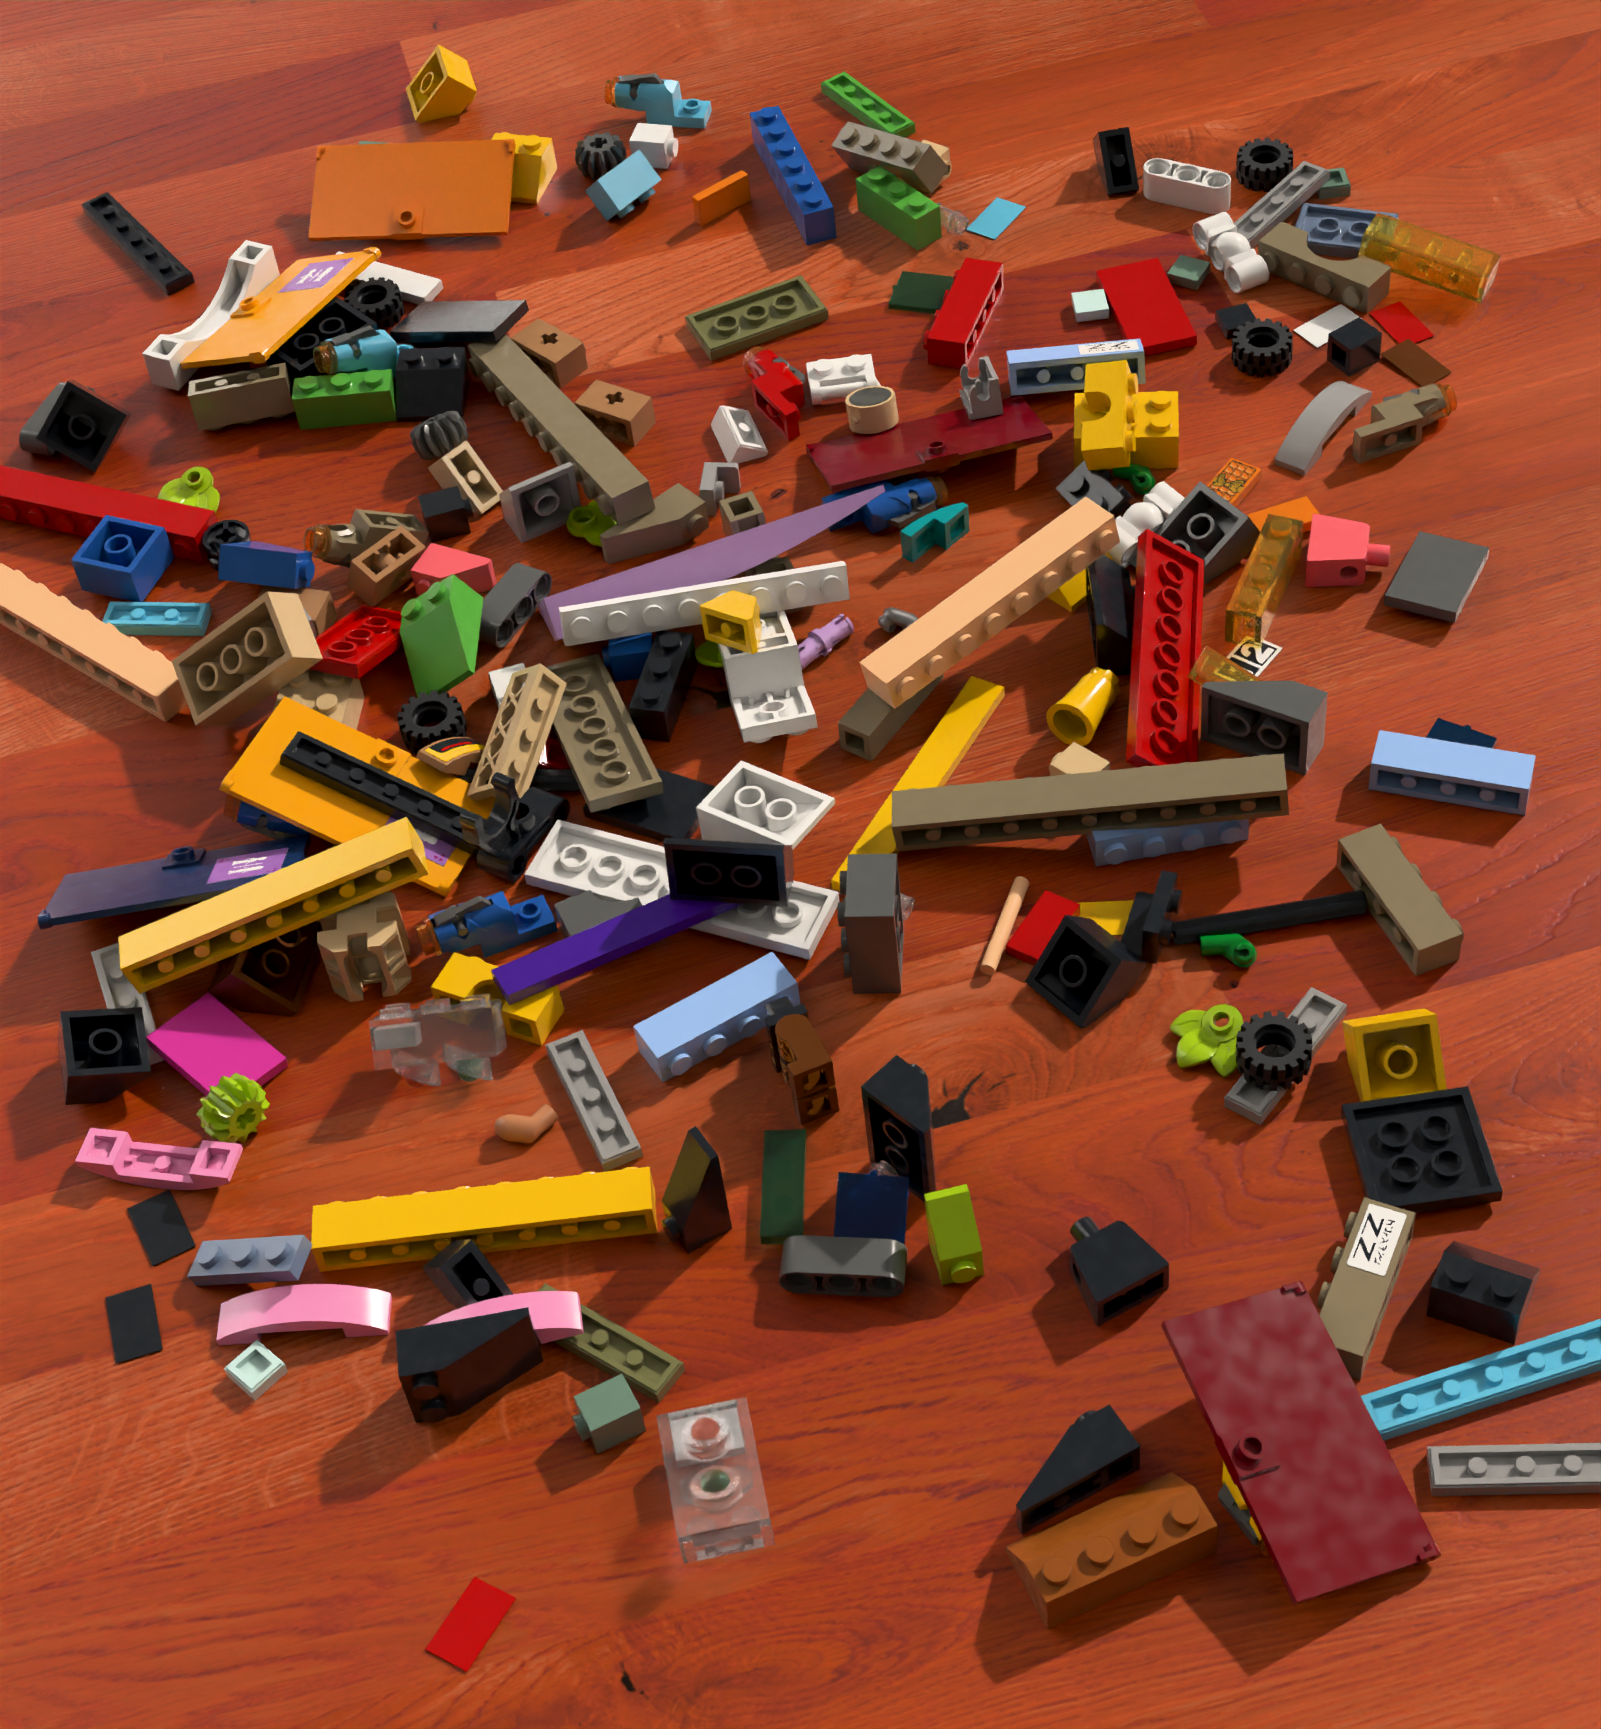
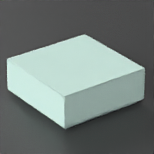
M1104 289L1071 293V302L1076 322L1109 318V307Z
M258 1340L253 1342L224 1368L227 1377L255 1401L288 1372L285 1363Z

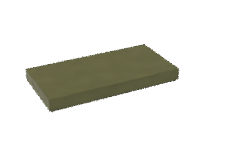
M802 275L689 314L685 316V323L712 361L827 320L829 317L828 309Z

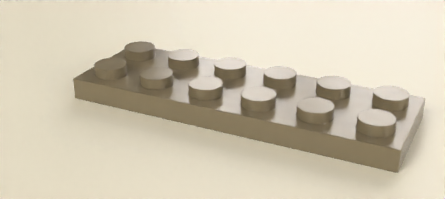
M596 653L547 666V669L567 683L552 723V729L590 812L609 809L617 805L664 793L662 780L600 654Z

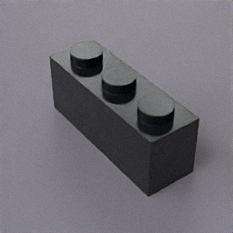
M657 631L629 705L630 717L641 739L670 742L698 665L693 633Z

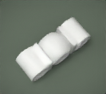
M1222 212L1193 224L1192 232L1196 244L1201 250H1205L1207 256L1211 257L1215 268L1224 272V279L1227 280L1229 287L1234 293L1238 294L1268 282L1269 271L1266 262L1260 255L1256 254L1255 249H1251L1246 237L1237 233V226L1234 225L1228 213Z
M1160 482L1143 497V502L1131 505L1123 517L1118 516L1115 521L1120 543L1108 551L1113 560L1122 567L1130 565L1129 561L1137 553L1138 536L1146 529L1155 533L1185 497L1167 483Z

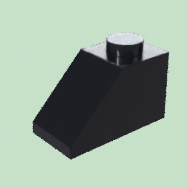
M1129 127L1098 132L1093 138L1097 169L1107 195L1139 190Z
M472 1239L453 1240L422 1267L447 1301L457 1309L484 1300L513 1295L512 1291Z

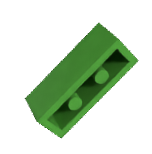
M881 166L856 178L857 202L860 212L917 251L942 237L940 206Z
M392 369L294 378L292 402L300 430L397 421L396 385Z

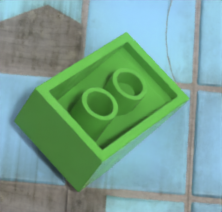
M451 574L441 582H435L428 591L418 598L410 599L401 611L400 635L417 698H419V693L425 692L426 695H430L431 691L436 690L438 695H441L443 691H449L475 673L484 597L454 574Z

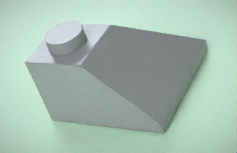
M571 462L513 485L499 494L504 519L521 543L567 524L570 512L574 508L581 506L574 468Z

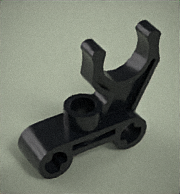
M496 772L491 779V784L495 789V802L486 822L483 823L482 816L468 810L461 812L459 822L462 826L463 840L479 849L476 860L478 868L510 882H516L521 878L526 869L528 853L548 829H552L557 819L567 820L570 803L567 799L537 787L529 788L519 798L515 787V779Z

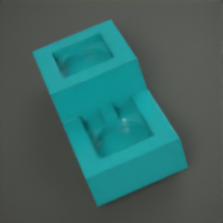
M962 502L940 508L900 531L902 557L913 563L936 544L946 550L970 531L968 505Z

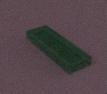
M806 1129L764 1130L760 1220L761 1244H784V1241L789 1237L804 1235L807 1158Z

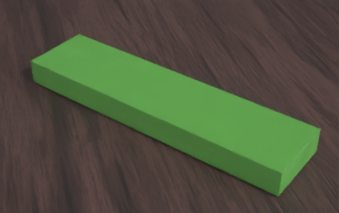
M842 72L821 83V92L866 126L901 137H907L916 132L913 121L846 72Z

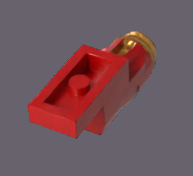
M759 346L751 348L743 358V365L746 374L752 379L754 407L788 441L799 437L798 421L801 420L799 410L805 405L803 388L805 375L789 365V362L776 355L772 350Z

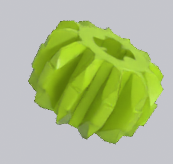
M238 1073L233 1074L230 1078L222 1075L218 1085H209L210 1092L206 1097L200 1099L203 1107L196 1114L201 1119L200 1126L205 1129L204 1131L213 1139L216 1138L220 1142L235 1143L237 1140L244 1143L250 1132L257 1133L256 1127L259 1122L267 1119L263 1112L270 1105L265 1099L266 1092L262 1090V1087L254 1080H250Z

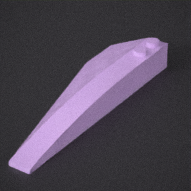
M884 485L543 598L537 605L539 612L556 642L563 639L559 607L727 580L793 548L855 512L884 493Z

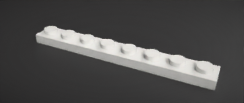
M844 561L559 607L563 641L565 646L703 624L699 606L732 590L755 596L760 614L848 600L850 597L847 566Z

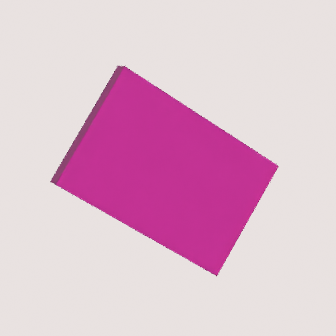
M209 992L146 1037L148 1046L205 1096L210 1092L209 1085H218L222 1075L230 1078L233 1074L238 1073L262 1086L288 1067L285 1056Z

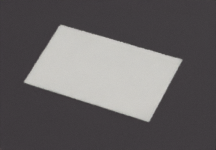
M1340 304L1293 331L1318 348L1328 342L1329 333L1359 318V316Z

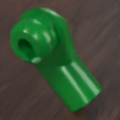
M1130 463V467L1113 468V477L1130 481L1134 490L1139 494L1146 495L1155 486V479L1146 466Z
M1239 934L1200 936L1201 956L1223 955L1239 967L1251 966L1257 959L1256 948Z

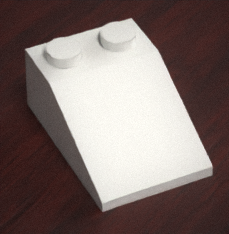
M740 761L696 807L702 840L792 845L793 850L835 805V798Z

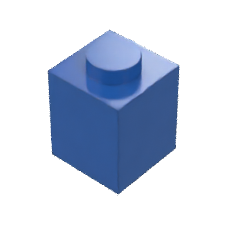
M652 632L608 639V646L602 647L603 662L606 668L612 669L614 682L640 679L653 644Z

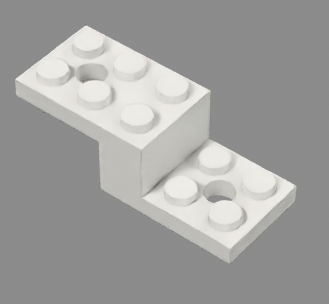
M784 610L759 615L762 633L759 650L754 654L717 643L723 659L730 702L744 742L762 743L770 740L773 736L783 734L801 735L809 729L818 727L815 711L804 686L798 644Z

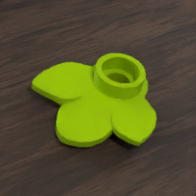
M197 466L188 469L181 478L166 483L160 490L157 499L209 509L216 513L220 502V494L213 487L214 479L211 472L205 467Z
M595 500L591 501L587 506L574 508L567 519V529L570 534L585 538L588 543L602 547L600 535L617 524L609 515L604 516Z
M1218 1004L1207 1011L1190 1010L1179 1015L1169 1027L1175 1035L1181 1037L1176 1052L1178 1066L1182 1069L1189 1068L1211 1060L1214 1068L1223 1078L1232 1074L1237 1068L1238 1031H1241V1025L1244 1023L1239 1010L1228 1004ZM1220 1019H1229L1226 1026L1218 1027L1215 1025L1216 1021Z

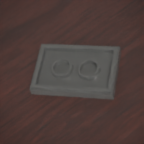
M1419 531L1385 594L1384 605L1455 623L1489 558L1490 548Z

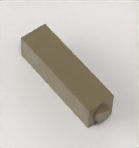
M944 674L937 677L896 709L868 688L838 722L840 748L872 762L944 678Z

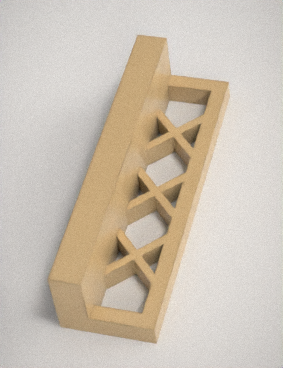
M541 663L512 673L467 794L475 802L492 796L495 797V789L491 784V779L496 772L515 779V787L519 798L530 787L567 684Z

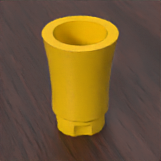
M1099 667L1091 669L1088 674L1084 675L1061 700L1048 709L1046 719L1052 733L1069 745L1073 742L1081 746L1090 743L1099 723L1120 692L1117 676L1110 670H1103Z

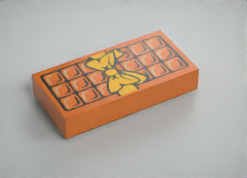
M1230 458L1207 487L1237 507L1261 479L1262 469Z

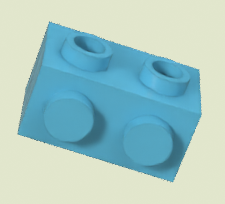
M637 150L593 183L585 192L607 221L616 214L621 219L635 208L632 202L638 199L642 203L655 193L652 187L661 181V178L642 152Z

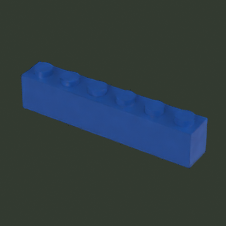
M779 106L765 107L760 111L750 113L753 144L806 245L837 238L834 207Z

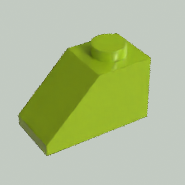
M967 1184L924 1194L929 1245L941 1284L965 1283L975 1277L984 1275L982 1247Z

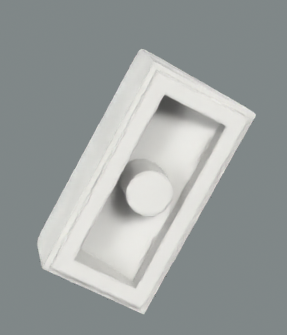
M723 405L719 406L711 422V427L727 462L739 464L766 456L768 450L750 412Z

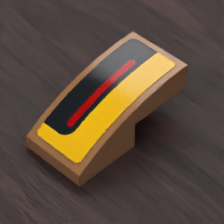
M469 737L446 738L418 751L416 758L444 773L465 776L470 762H480L485 745Z

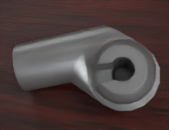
M889 607L883 610L884 614L878 618V624L887 632H893L897 625L906 629L918 618L915 614Z

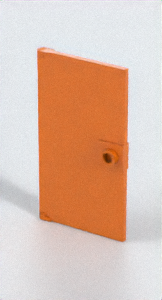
M515 139L317 146L308 239L309 241L416 240L433 237L508 235L516 148Z

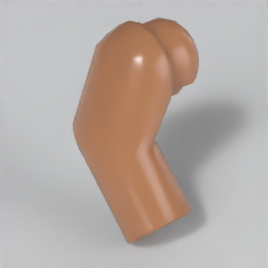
M544 1104L532 1116L502 1115L496 1120L494 1129L496 1134L504 1140L531 1143L558 1120V1116L549 1105Z

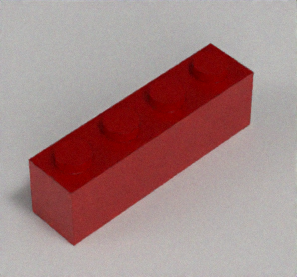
M965 258L960 270L955 271L953 285L950 290L945 291L943 305L934 314L933 326L931 330H926L924 335L923 348L928 353V364L961 369L962 365L965 364L968 367L1004 290L1003 263Z

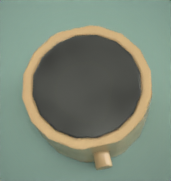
M884 386L864 387L851 392L845 399L849 427L853 432L861 434L879 433L894 427L898 423L899 415L896 396L892 388Z

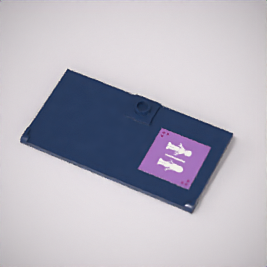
M310 834L206 851L205 848L194 850L191 846H185L172 850L171 854L162 859L65 874L46 908L41 910L38 915L40 929L52 928L54 925L208 900L304 860L311 843Z

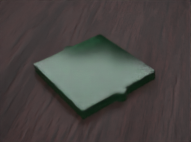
M902 271L897 285L892 287L893 294L888 303L889 309L935 314L936 310H940L943 305L945 291L950 290L953 285V277Z

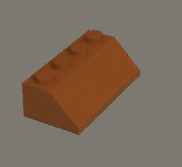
M1171 1472L1005 1546V1551L1044 1624L1049 1629L1217 1553L1218 1525L1196 1488Z

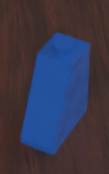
M257 541L220 544L218 580L292 589L310 587L315 572L311 551Z

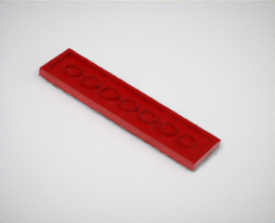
M1146 529L1138 536L1126 762L1137 768L1197 762L1204 560L1149 529Z

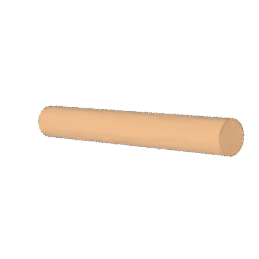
M1018 876L1014 879L980 966V971L986 975L995 974L1030 884L1024 877Z

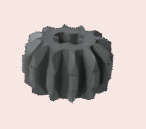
M596 132L592 136L585 135L584 140L577 142V148L575 149V161L578 169L582 172L583 176H591L593 180L604 176L623 162L627 156L623 141H620L618 135H610L609 132L603 134Z
M447 411L429 418L415 426L409 434L415 451L418 452L421 459L426 460L449 453L469 437L466 430L467 426L457 411Z

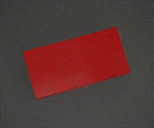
M1045 890L1006 944V954L1034 966L1064 916L1080 915V904Z

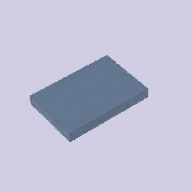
M1303 203L1295 227L1308 232V248L1314 254L1353 259L1364 255L1378 262H1386L1398 225L1399 214Z

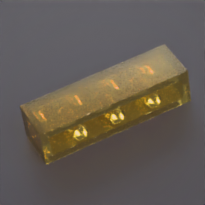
M1378 212L1363 234L1358 257L1364 255L1390 266L1392 273L1478 303L1482 302L1493 284L1501 258L1500 254Z
M1268 514L1226 608L1225 642L1261 648L1302 553L1303 521Z

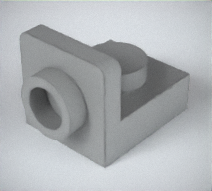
M704 462L699 489L700 498L706 502L707 515L716 516L718 502L725 498V493L740 492V473L737 463Z

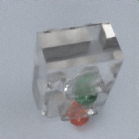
M487 993L466 996V999L460 1001L461 1004L453 1005L450 1004V998L428 1000L426 1004L420 1005L418 1009H410V1003L386 1005L385 1009L379 1010V1015L369 1021L375 1070L395 1068V1072L404 1076L406 1082L414 1088H421L427 1084L441 1086L438 1064L441 1062H446L448 1067L456 1070L457 1075L465 1082H473L478 1078L493 1080L490 1057L498 1056L507 1047L505 1027L500 1011L502 1008L501 999L491 1000L490 994Z
M746 1397L656 1415L676 1533L684 1564L775 1545Z

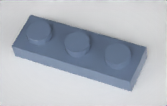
M305 1235L202 1241L187 1277L196 1286L298 1281L313 1244Z

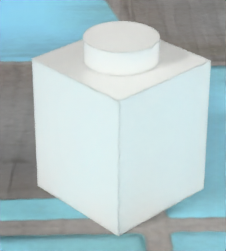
M637 123L629 140L631 155L640 150L653 168L668 169L672 158L676 157L678 153V140L674 138L672 125Z

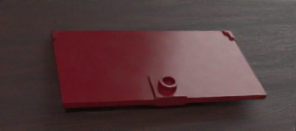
M1014 395L1002 399L1003 414L970 420L966 409L963 408L896 424L894 427L879 433H859L817 444H807L806 452L830 490L836 492L923 470L932 473H943L950 470L952 466L960 465V461L1051 440L1053 436L1048 427L1026 404L1024 398L1021 395Z
M1302 1281L1283 1285L1278 1289L1162 1322L1161 1327L1216 1440L1214 1443L1234 1485L1237 1484L1294 1606L1412 1566L1416 1567L1431 1562L1441 1556Z

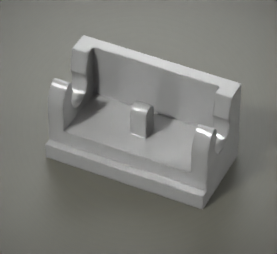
M988 356L979 358L978 368L980 373L976 378L968 376V369L965 364L960 369L962 390H959L970 420L1003 414L999 379Z

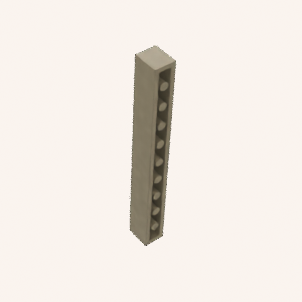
M506 333L497 342H474L468 345L471 355L468 364L473 375L476 378L480 377L486 389L496 394L500 404L510 409L513 418L517 422L521 420L527 433L531 437L535 436L538 439L542 449L545 452L549 451L553 455L558 466L568 462L572 463L576 483L582 486L589 500L594 499L597 502L604 516L609 515L620 526L655 509L649 481Z
M1284 754L1232 759L1224 758L1212 761L1183 762L1160 766H1143L1139 768L892 791V831L897 851L1092 834V831L1146 829L1289 815Z

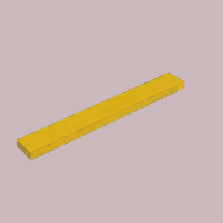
M971 676L893 791L944 786L1004 698V686ZM892 792L849 854H899L900 851H897L892 831ZM848 856L831 879L832 889L840 891V871H847Z

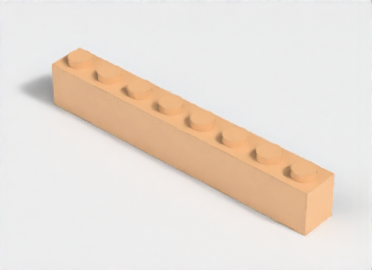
M1084 497L860 661L867 687L896 709L1120 543L1114 515L1089 498Z
M0 563V624L164 722H167L187 705L173 664L157 650L152 651L133 636L129 638L119 632L111 623L105 624L95 618L87 609L81 610L74 606L66 597H59L50 592L44 584L31 581L20 570L16 569L14 571Z

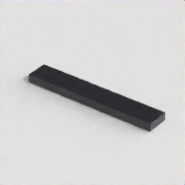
M108 192L81 204L84 213L167 295L195 283L193 274Z
M300 731L296 733L281 754L279 764L397 820L407 817L414 828L477 857L479 849L463 840L459 816L466 809Z

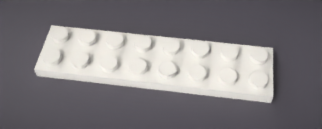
M558 819L524 874L528 885L569 896H576L591 890L594 896L603 900L626 901L638 897L642 905H645L670 894L664 847ZM793 880L788 907L743 904L689 928L810 960L838 906V902H840L839 893Z

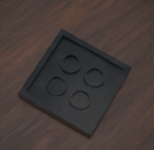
M1469 1087L1342 1104L1341 1116L1365 1198L1414 1213L1501 1201L1503 1190Z

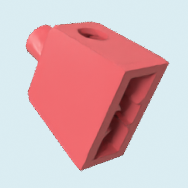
M1313 514L1306 564L1305 587L1362 585L1365 583L1367 565L1389 566L1390 545L1369 544L1370 526L1367 523Z

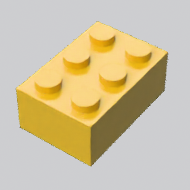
M1178 391L1138 392V394H1134L1133 402H1135L1137 408V422L1132 423L1131 431H1134L1136 451L1130 452V463L1146 466L1149 469L1178 468ZM1075 393L1074 470L1084 461L1081 452L1083 422L1098 420L1108 413H1091L1084 393Z

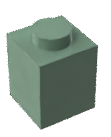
M623 1374L573 1396L578 1414L571 1417L575 1429L582 1442L590 1439L597 1454L646 1431L641 1408Z

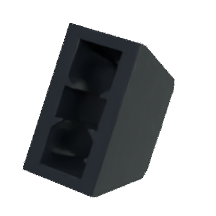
M1083 1217L1071 1227L1070 1234L1076 1240V1243L1072 1244L1069 1248L1070 1272L1097 1326L1169 1288V1263L1124 1221H1116L1099 1229L1091 1217Z

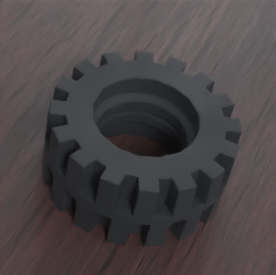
M1260 138L1254 139L1253 143L1251 141L1246 142L1245 146H1241L1239 151H1237L1236 177L1241 185L1244 184V187L1247 189L1252 187L1257 192L1260 189H1264V192H1269L1270 189L1274 188L1293 171V150L1289 148L1287 143L1281 144V140L1278 139L1270 141L1271 138H1265L1264 141H1261Z
M372 277L366 282L364 280L358 281L359 285L353 284L350 286L351 290L346 291L344 302L375 321L379 330H385L387 326L392 328L395 326L394 322L399 323L401 316H404V305L400 289L396 283H393V280L388 279L385 281L383 277L375 280Z
M1258 318L1254 319L1253 323L1246 321L1244 322V327L1239 325L1236 328V332L1233 333L1232 360L1233 365L1238 367L1240 372L1247 371V375L1252 377L1254 374H1258V377H1264V374H1269L1271 377L1276 375V371L1282 373L1285 371V367H1289L1292 360L1293 335L1292 332H1289V328L1286 325L1282 327V322L1276 321L1272 323V319L1266 318L1265 321H1261Z
M437 690L431 691L430 695H426L425 692L419 693V698L416 699L412 696L408 699L409 704H403L401 712H398V725L404 745L415 755H417L419 750L436 741L452 737H466L465 731H467L462 706L454 695L450 697L447 692L443 691L441 695H438ZM442 721L435 726L422 727L429 722Z
M1271 1011L1263 1012L1262 1018L1256 1014L1250 1017V1023L1245 1021L1241 1025V1031H1238L1236 1040V1063L1239 1073H1244V1079L1248 1083L1255 1080L1256 1087L1263 1089L1264 1085H1269L1270 1091H1277V1086L1282 1085L1284 1090L1291 1088L1292 1081L1298 1085L1303 1081V1075H1308L1312 1060L1311 1033H1308V1027L1304 1023L1298 1025L1297 1017L1292 1015L1289 1019L1285 1018V1012L1278 1011L1277 1016H1272ZM1275 1044L1285 1047L1290 1053L1282 1057H1269L1260 1053L1258 1049L1265 1045Z

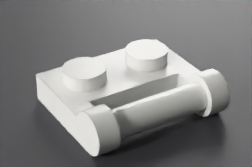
M856 354L844 358L820 359L806 363L812 405L822 404V400L847 397L851 392L864 387L877 386L871 354Z

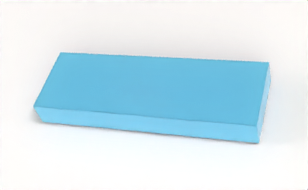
M109 602L102 622L105 624L111 623L124 635L204 636L212 609L210 603Z

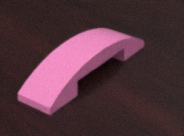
M90 1128L75 1162L77 1166L88 1171L130 1184L171 1190H200L228 1184L239 1161L243 1147L241 1144L203 1140L199 1149L133 1142L128 1132Z
M337 1284L289 1285L254 1291L232 1298L221 1304L216 1342L218 1345L248 1344L256 1340L261 1343L262 1333L343 1328L346 1337L389 1335L392 1296L391 1293L376 1289Z
M539 1291L492 1298L453 1310L423 1325L529 1307L534 1328L541 1344L584 1333L580 1297L577 1292Z

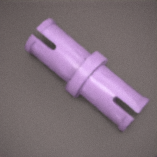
M839 614L821 629L815 628L808 633L809 637L798 645L802 670L821 655L827 656L832 652V647L854 632V626L848 617L845 618L844 614Z

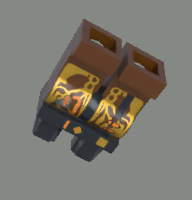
M782 997L767 1003L765 1008L768 1017L765 1018L772 1063L777 1073L782 1071L784 1082L792 1089L794 1110L800 1124L803 1125L839 1111L833 1063L809 1021L808 1012L804 1004L793 1007L788 997Z

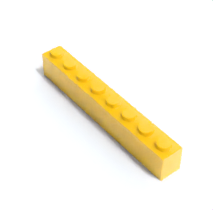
M405 817L118 937L120 970L137 992L141 994L429 874L423 842L408 818Z
M627 1167L616 1171L584 1172L580 1175L556 1178L542 1177L538 1180L513 1183L500 1182L496 1185L462 1186L445 1191H419L411 1195L377 1196L368 1200L351 1202L334 1201L325 1205L313 1206L311 1238L313 1245L311 1250L320 1272L432 1259L453 1240L472 1239L482 1253L657 1233L655 1188L650 1167Z

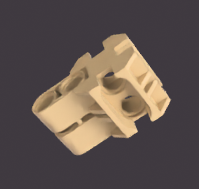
M387 891L319 919L323 931L317 932V943L334 993L349 1002L364 1000L363 985L382 982V995L386 997L397 995L412 981L411 967H409L406 959L407 955H411L410 942L395 894Z

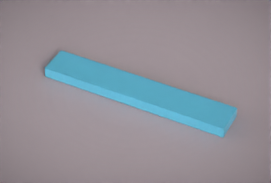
M1601 1319L1362 1395L1361 1398L1384 1441L1601 1370Z

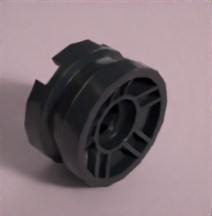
M235 519L216 522L208 527L202 537L209 563L218 571L220 544L252 541L248 526L242 521Z

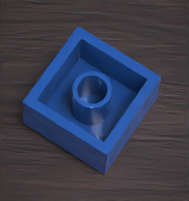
M105 515L71 559L83 591L132 602H143L175 556L165 527Z

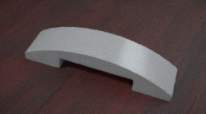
M1344 381L1332 383L1322 390L1309 403L1290 429L1274 459V465L1305 476L1322 456V445L1349 414L1353 416L1358 414L1372 397V391Z

